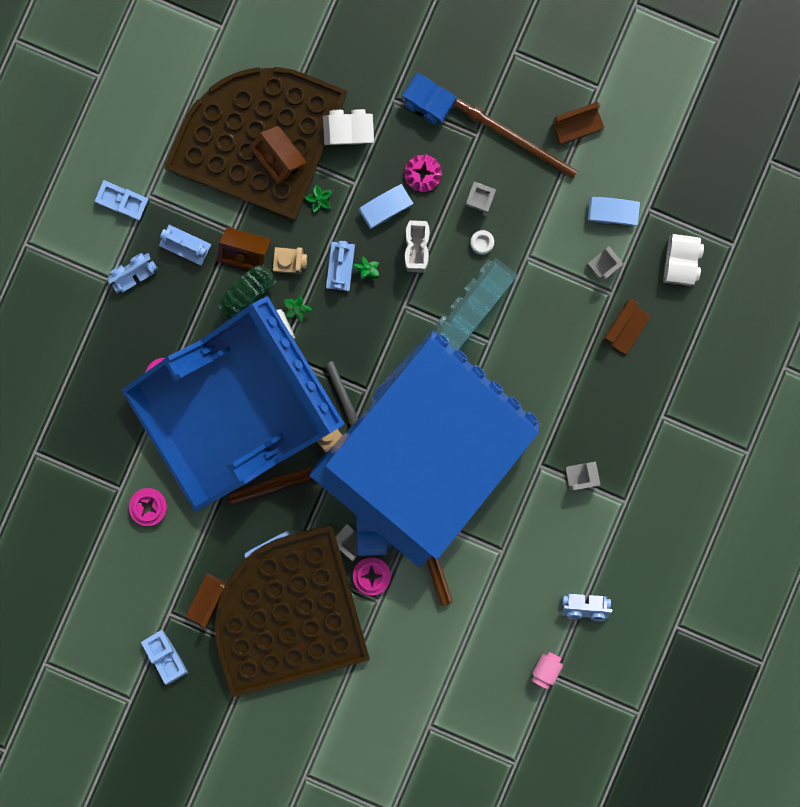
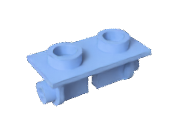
M168 225L167 230L164 229L160 235V238H162L159 244L160 247L201 266L211 247V244L171 225Z
M346 241L331 243L327 289L350 290L354 244H347L348 242Z
M140 253L130 260L131 263L124 268L120 265L113 269L108 277V282L112 283L115 281V284L112 285L117 293L120 291L123 293L136 285L132 276L136 274L139 280L142 281L154 274V271L158 268L153 261L148 262L150 260L149 253L144 256Z
M568 594L563 596L562 605L567 606H564L561 615L567 616L569 619L589 617L593 621H604L612 613L610 609L611 599H606L605 596L589 595V604H585V595Z

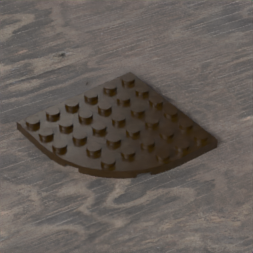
M255 67L233 73L212 85L193 104L181 125L164 168L296 221L326 147L324 145L323 116L330 115L329 111L341 110L348 92L343 88L305 73L282 67ZM276 126L282 129L306 160L304 166L293 170L279 184H277L249 147L261 132Z
M332 523L287 535L261 546L247 556L229 577L217 607L215 637L231 697L370 660Z

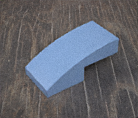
M103 180L94 202L140 220L148 198Z
M402 184L366 203L358 210L368 227L372 229L388 221L392 216L410 208L413 202Z
M590 197L588 221L637 226L640 202L616 198Z
M163 630L141 642L151 663L155 664L166 685L188 673Z

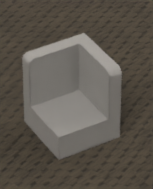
M474 182L466 206L483 211L482 215L487 216L496 189Z
M609 246L587 264L601 283L624 265Z
M588 462L565 468L569 490L600 485L596 462Z
M347 523L336 538L339 549L353 561L358 555L357 531Z

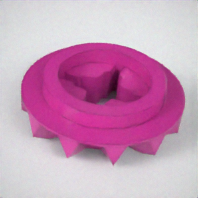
M425 154L416 155L409 160L405 167L404 175L407 184L412 189L419 192H427L439 184L442 171L436 159ZM426 164V171L430 172V175H425L423 182H420V174L415 171L421 170L423 165Z
M144 488L137 491L129 502L131 517L135 522L143 526L158 524L165 517L168 508L166 498L158 490L152 488ZM153 500L152 507L157 512L148 511L144 514L145 507L140 501L149 503Z
M368 557L362 559L354 568V584L364 594H380L390 583L391 573L389 567L379 558ZM370 566L373 567L374 573L382 574L379 578H375L373 586H371L369 578L361 577L369 573Z

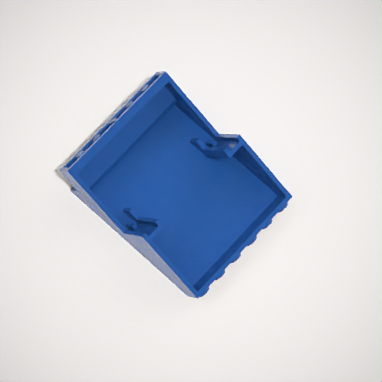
M268 296L252 303L200 341L167 356L121 389L195 512L248 483L274 465L344 425L343 420Z
M432 330L379 385L374 392L370 408L313 466L310 477L420 567L431 556L436 560L441 556L538 435L539 421L531 412L526 413L520 408L521 404L514 397L511 396L509 398L504 394L503 388L497 382H491L487 379L485 372L479 366L471 365L462 351L459 349L454 350L449 345V341L445 336L440 333L437 335Z

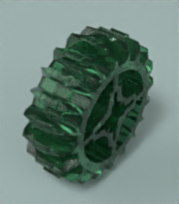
M263 265L255 266L227 289L222 298L219 299L218 308L226 318L231 319L252 303L265 298L274 287L276 279Z

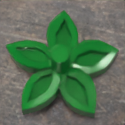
M315 185L313 189L315 195L311 194L305 197L307 201L313 203V212H317L321 206L325 209H331L327 199L331 197L332 191L325 190L322 192L321 188Z
M363 256L361 264H353L352 266L355 270L361 271V279H365L368 276L370 278H379V272L377 271L378 262L373 261L369 263Z
M301 296L296 298L295 301L293 299L284 300L285 306L288 308L286 317H293L296 314V317L302 322L304 313L312 310L310 307L302 305L303 298Z

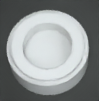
M485 230L477 231L471 238V248L480 255L489 253L494 246L492 234Z

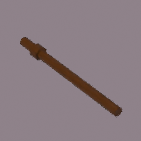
M459 98L454 104V107L469 115V119L476 123L479 121L573 179L578 172L485 115L483 110L477 106L472 107Z

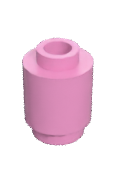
M548 652L547 655L542 653L532 673L534 675L532 681L543 688L549 689L550 685H554L563 667V664L560 663L562 658L551 652Z

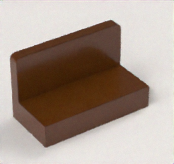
M599 101L554 118L552 126L559 145L602 131L605 128L598 111L600 108Z
M279 126L261 132L249 146L277 184L283 182L293 170L304 166L306 160Z
M227 227L219 241L217 261L262 273L271 239Z
M629 299L625 303L602 341L623 354L629 352L651 317L648 313L637 307L639 303L633 299Z
M207 573L185 617L201 624L200 627L205 629L209 625L218 606L222 591L227 582Z

